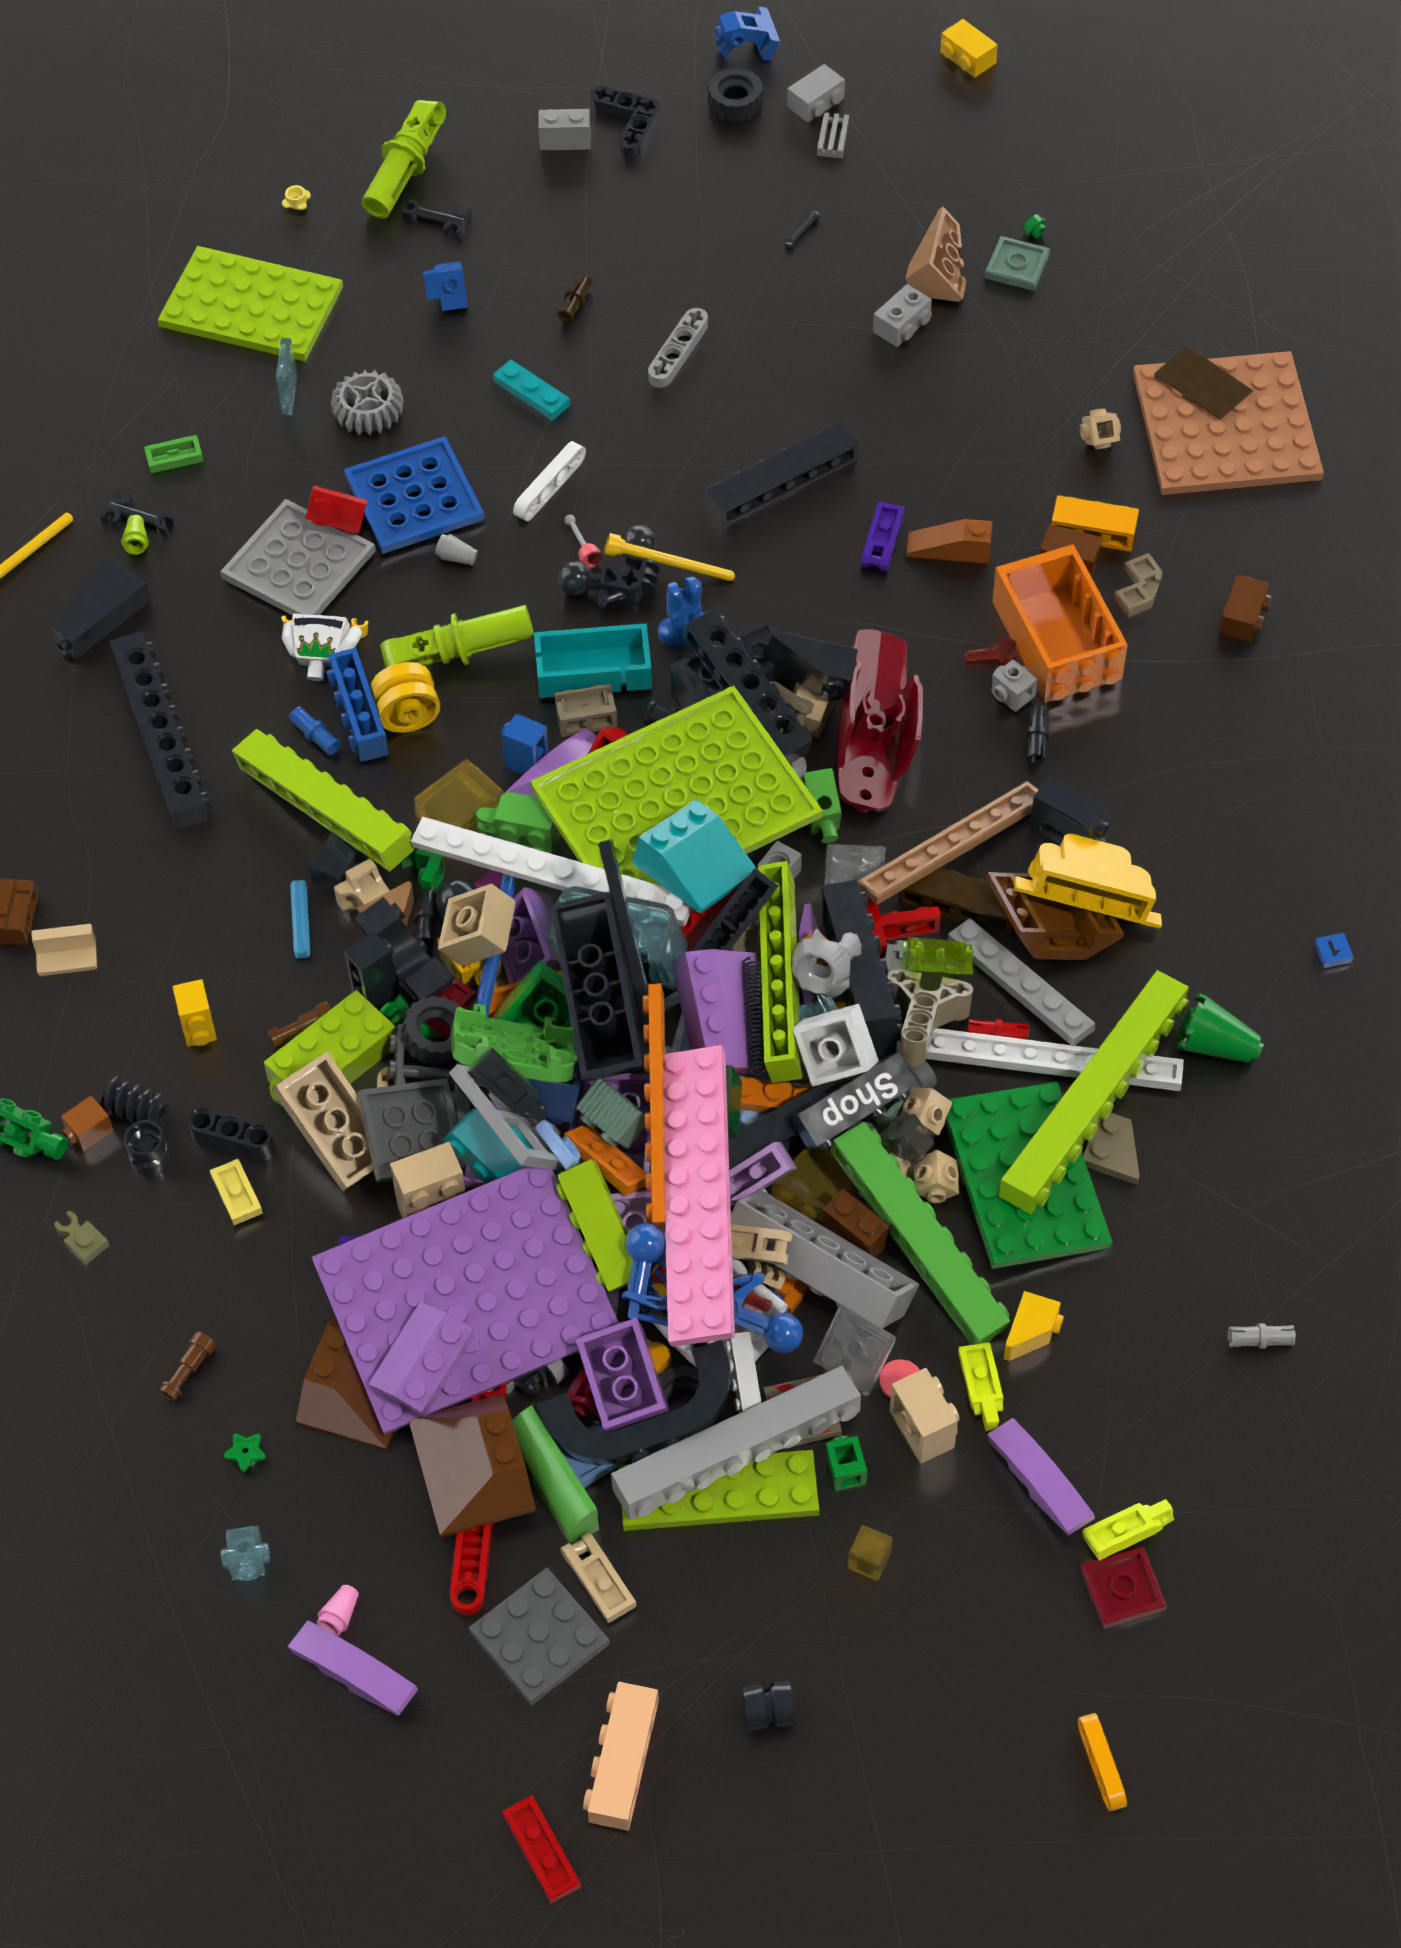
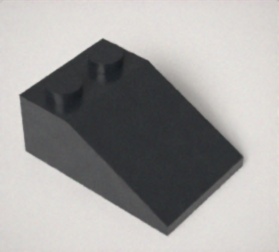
M774 630L763 649L762 656L810 693L819 695L820 698L826 701L841 700L853 681L858 649Z

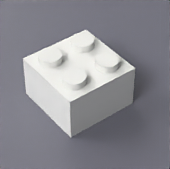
M859 1004L803 1019L792 1028L812 1087L867 1072L879 1062Z

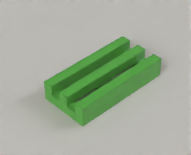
M197 435L144 447L151 473L204 462Z

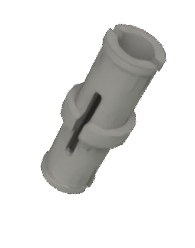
M1259 1323L1257 1326L1250 1327L1232 1326L1228 1328L1229 1346H1257L1258 1349H1266L1267 1346L1273 1345L1294 1346V1326H1266L1265 1323Z

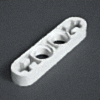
M573 441L569 442L517 499L513 509L514 515L525 521L531 520L581 465L586 454L585 447Z

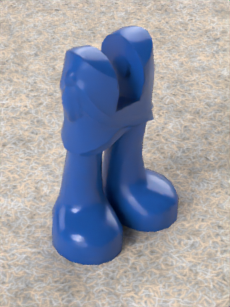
M695 577L685 578V588L679 589L676 582L668 584L666 613L670 618L662 620L658 625V637L667 645L684 646L686 641L683 635L686 624L704 614L701 611L702 583Z

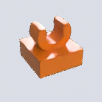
M785 1275L786 1279L781 1290L769 1286L768 1289L776 1291L788 1305L787 1313L792 1314L807 1293L808 1285Z

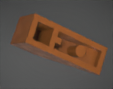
M963 519L911 531L908 533L906 557L988 564L992 521Z

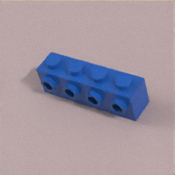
M352 648L329 654L331 669L326 670L330 686H336L337 691L333 692L337 708L343 707L344 713L341 714L344 729H350L352 735L348 736L352 752H358L361 762L388 755L386 735L357 649Z

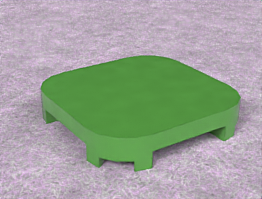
M474 1004L473 1011L465 1010L461 1007L456 1009L451 1031L452 1055L454 1059L464 1065L472 1067L493 1047L525 1078L558 1083L573 1080L578 1062L572 1027L556 1026V1018L545 1016L543 1027L486 1017V1005Z

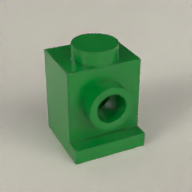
M839 1436L826 1443L825 1454L834 1490L839 1491L866 1485L867 1468L858 1436L850 1438L848 1436ZM844 1461L849 1462V1463H845V1464L839 1465L841 1462H844Z

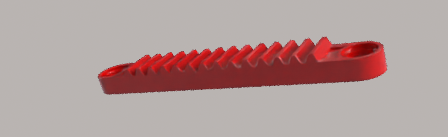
M507 1383L499 1386L494 1392L486 1391L473 1397L472 1402L503 1394L506 1401ZM493 1523L457 1533L450 1599L454 1610L461 1615H473L483 1606ZM469 1589L476 1593V1599L471 1604H462L458 1601V1595L464 1590Z

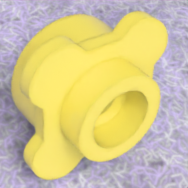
M298 185L290 186L285 191L286 198L282 201V205L285 208L291 207L292 209L304 210L307 207V199L311 197L310 192Z

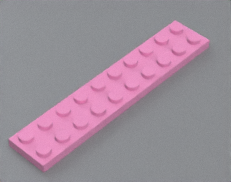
M722 1045L665 1054L663 1100L665 1101L664 1158L668 1342L672 1347L735 1338L725 1050Z

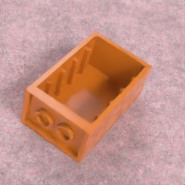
M1074 544L996 567L992 602L1023 663L1031 674L1037 678L1036 688L1044 703L1052 700H1061L1068 695L1078 692H1087L1101 685L1113 684L1123 678L1128 644Z

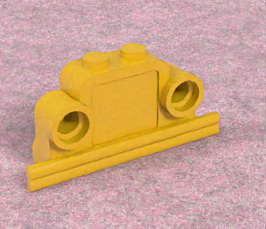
M1066 834L1060 846L1052 843H1044L1040 846L1035 859L1028 868V873L1033 881L1017 876L1014 879V891L1159 929L1162 927L1161 914L1151 912L1156 901V891L1151 884L1149 873L1139 866L1131 865L1130 853L1117 845L1075 834Z

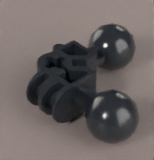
M643 525L630 527L622 538L625 540V543L655 550L657 545L655 534L650 528ZM622 555L620 572L614 566L604 565L603 574L601 575L591 573L584 563L570 561L561 567L557 575V581L563 592L571 596L582 595L588 589L600 590L598 597L599 607H605L609 602L634 605L640 601L641 597H650L655 594V585L658 581L657 574L660 571V566L651 559Z

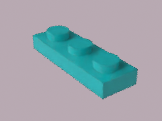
M511 359L493 374V381L552 421L570 406L569 397Z

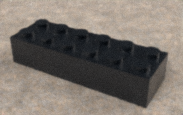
M857 880L822 885V925L826 938L829 941L839 943L845 933L851 932L857 934L862 944L861 955L850 961L849 988L842 993L846 1007L859 1004L877 1057L897 1053V1041L901 1039V1030L898 1023L902 1022L901 1009L899 1004L893 1003V999H895L894 986L892 981H887L886 979L888 967L886 959L880 958L879 955L881 953L879 936H874L872 932L875 930L873 915L866 912V908H868L865 890L860 891Z

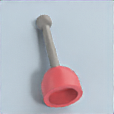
M567 515L565 523L572 528L582 546L578 552L581 563L586 564L588 568L597 566L602 560L599 548L591 543L586 544L575 524V517Z

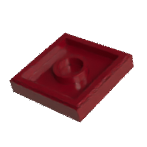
M1144 1547L1115 1554L1100 1561L1095 1560L1081 1564L1080 1570L1103 1629L1166 1610L1167 1605Z

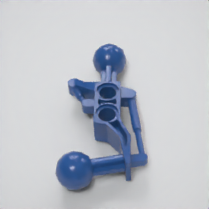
M639 1224L628 1232L625 1240V1248L633 1262L628 1289L622 1293V1299L630 1301L628 1318L630 1320L637 1318L638 1320L668 1326L667 1319L638 1313L639 1306L652 1311L667 1310V1295L661 1298L646 1295L651 1265L663 1255L666 1248V1239L663 1232L657 1226ZM756 1272L753 1275L740 1276L737 1279H733V1286H743L733 1293L734 1325L763 1335L765 1343L774 1352L785 1354L797 1349L802 1342L804 1332L802 1324L795 1316L782 1312L768 1317L742 1307L751 1289L765 1281L764 1274Z

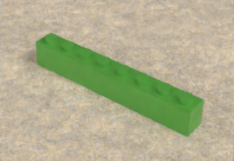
M862 1122L834 1139L830 1152L875 1214L890 1225L891 1236L970 1345L990 1342L1004 1333L1010 1323V1316L1006 1307L1001 1302L997 1303L990 1294L991 1289L987 1281L983 1277L976 1275L972 1269L970 1258L966 1253L960 1252L954 1245V1238L951 1232L946 1227H941L935 1219L936 1214L932 1206L928 1202L921 1200L917 1194L918 1190L912 1179L909 1177L905 1178L902 1174L896 1157L892 1153H887L883 1148L881 1138L876 1130L873 1128L869 1129L867 1124Z

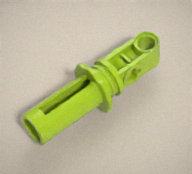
M417 100L394 139L383 143L381 155L384 161L361 200L363 208L369 214L378 218H387L410 177L422 174L425 171L424 157L446 117V108L442 102Z
M522 605L465 621L461 619L458 621L457 615L454 613L451 614V624L443 626L438 624L432 630L418 632L401 638L388 639L382 642L380 647L385 668L404 662L419 663L423 666L441 661L446 664L450 663V659L453 660L455 658H460L464 665H468V656L471 657V654L534 638V632L527 606Z

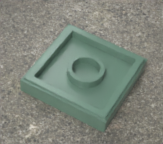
M1000 236L986 268L984 278L1034 291L1049 257L1050 248Z

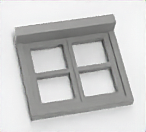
M457 1064L449 1072L520 1165L544 1169L552 1168L561 1173L567 1171L535 1127L538 1122L527 1112L522 1116L518 1113L514 1114L489 1090V1097L500 1109L496 1110L478 1087L485 1086L470 1073V1066ZM508 1124L513 1125L529 1141L534 1149L526 1148ZM554 1125V1131L560 1136L561 1139H563V1135ZM579 1158L578 1165L584 1163L581 1158Z

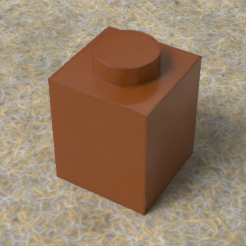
M92 1096L61 1116L65 1127L62 1129L63 1135L71 1145L77 1143L83 1152L114 1131L109 1115Z

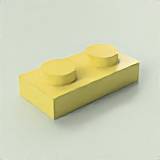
M239 1159L210 1170L213 1182L233 1225L263 1214Z

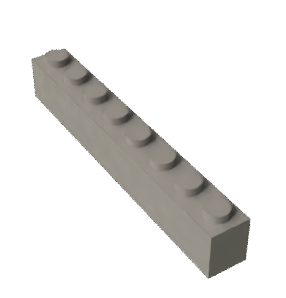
M840 1366L611 1473L612 1490L630 1520L638 1516L645 1517L663 1504L675 1503L682 1499L685 1494L697 1488H707L718 1478L725 1475H734L744 1466L754 1461H764L773 1452L782 1448H791L798 1444L801 1439L811 1434H821L829 1426L839 1421L852 1419L860 1412L861 1395L843 1366Z

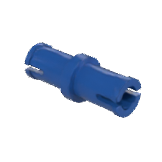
M301 706L291 712L289 720L305 733L307 740L314 741L328 755H333L339 749L341 742L325 729L324 723L320 720L316 721Z

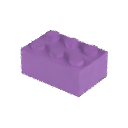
M637 1318L576 1339L606 1433L614 1432L670 1412L644 1329Z

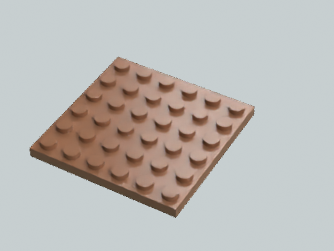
M1291 351L1208 359L1253 390L1248 397L1221 420L1154 375L1166 363L1134 366V380L1162 495L1323 480L1324 471Z

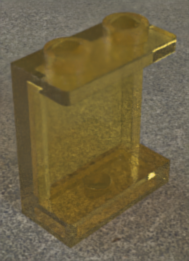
M466 758L415 797V814L419 821H421L422 817L467 829L477 821L476 812L480 808L491 807L497 809L501 795L505 794V792Z
M832 1144L822 1150L819 1147L807 1149L805 1146L793 1161L797 1169L772 1184V1194H774L776 1199L786 1205L790 1204L798 1209L801 1214L822 1224V1209L842 1189L849 1193L854 1187L851 1179L830 1152Z

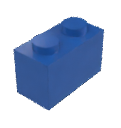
M515 714L511 722H507L501 731V738L503 739L502 754L505 759V768L524 775L549 753L547 727L519 714Z

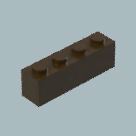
M938 868L901 890L898 895V904L914 909L938 906L942 917L963 923L970 918L981 928L1011 936L1014 928L989 882L982 878L961 875L954 870Z

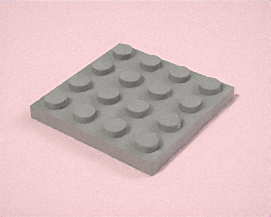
M285 499L220 571L221 578L291 615H320L375 552V544L354 533H343L336 527L315 525L311 520L305 519L307 509Z

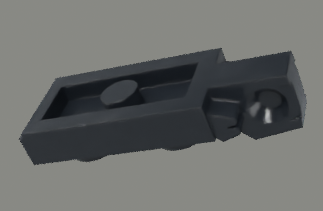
M493 1047L470 1068V1073L514 1114L518 1113L522 1116L527 1112L538 1123L548 1115L546 1112L547 1108L539 1101L542 1095L537 1091V1088Z

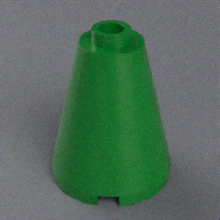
M1198 993L1194 998L1198 1005L1195 1009L1189 1007L1177 1035V1039L1182 1041L1176 1043L1175 1048L1181 1051L1249 1063L1252 1059L1257 1060L1264 1046L1260 1042L1261 1036L1208 996Z

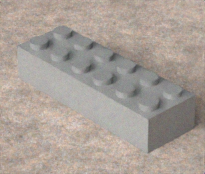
M763 1190L738 1200L731 1213V1224L791 1232L793 1234L791 1244L787 1245L786 1254L789 1256L787 1265L776 1266L783 1269L787 1277L801 1280L808 1284L812 1292L820 1296H828L836 1301V1305L840 1309L854 1312L861 1316L863 1322L873 1328L883 1329L904 1317L920 1285ZM768 1241L766 1251L774 1250L775 1241Z

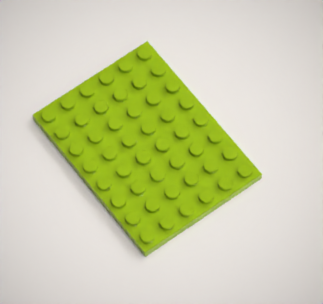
M735 686L729 687L530 781V788L579 862L604 869L598 844L603 840L613 839L621 874L657 885L661 884L632 864L638 838L696 799L719 815L746 854L823 817L821 807Z

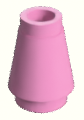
M342 1585L318 1612L319 1619L317 1625L336 1636L346 1631L359 1596L358 1591L349 1585Z

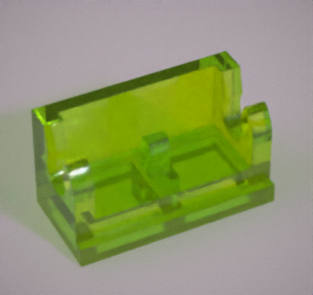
M908 938L906 970L973 975L972 945H965V942Z

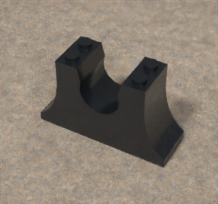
M607 891L549 905L583 1082L644 1069V1054H649L647 1043L644 1042V1031L610 892Z

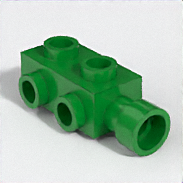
M0 1098V1145L6 1143L13 1146V1152L23 1157H29L40 1151H44L46 1156L55 1160H59L64 1155L68 1146V1139L57 1133H49L52 1122L43 1119L42 1115L36 1111L23 1110L17 1107L16 1103L12 1100Z

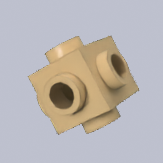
M1106 408L1091 410L1089 411L1090 416L1082 417L1083 424H1080V434L1086 444L1095 446V449L1111 447V442L1120 441L1121 425L1117 414L1106 412ZM1096 423H1099V425H1100V431H1099V432H1098V430H1097V424H1096Z
M911 1088V1095L904 1102L898 1120L908 1126V1132L915 1136H939L952 1102L932 1088Z
M938 1150L914 1160V1183L919 1196L936 1204L959 1194L957 1160Z

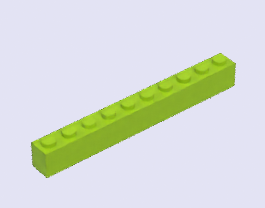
M1158 970L1155 972L1001 1179L1000 1198L1029 1214H1032L1038 1205L1042 1207L1050 1196L1052 1185L1054 1183L1058 1185L1062 1181L1067 1171L1066 1166L1070 1161L1076 1162L1082 1152V1145L1085 1140L1091 1141L1098 1129L1097 1124L1101 1119L1106 1120L1114 1107L1113 1102L1115 1099H1121L1125 1095L1129 1087L1128 1082L1132 1076L1134 1078L1139 1076L1144 1067L1143 1061L1147 1056L1152 1057L1155 1054L1162 1035L1165 1037L1169 1035L1174 1026L1175 1017L1177 1015L1182 1016L1189 1005V1000L1186 999L1189 986Z

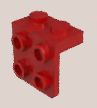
M314 485L305 519L311 520L313 524L318 526L329 525L336 527L343 533L352 534L354 532L359 534L367 500Z

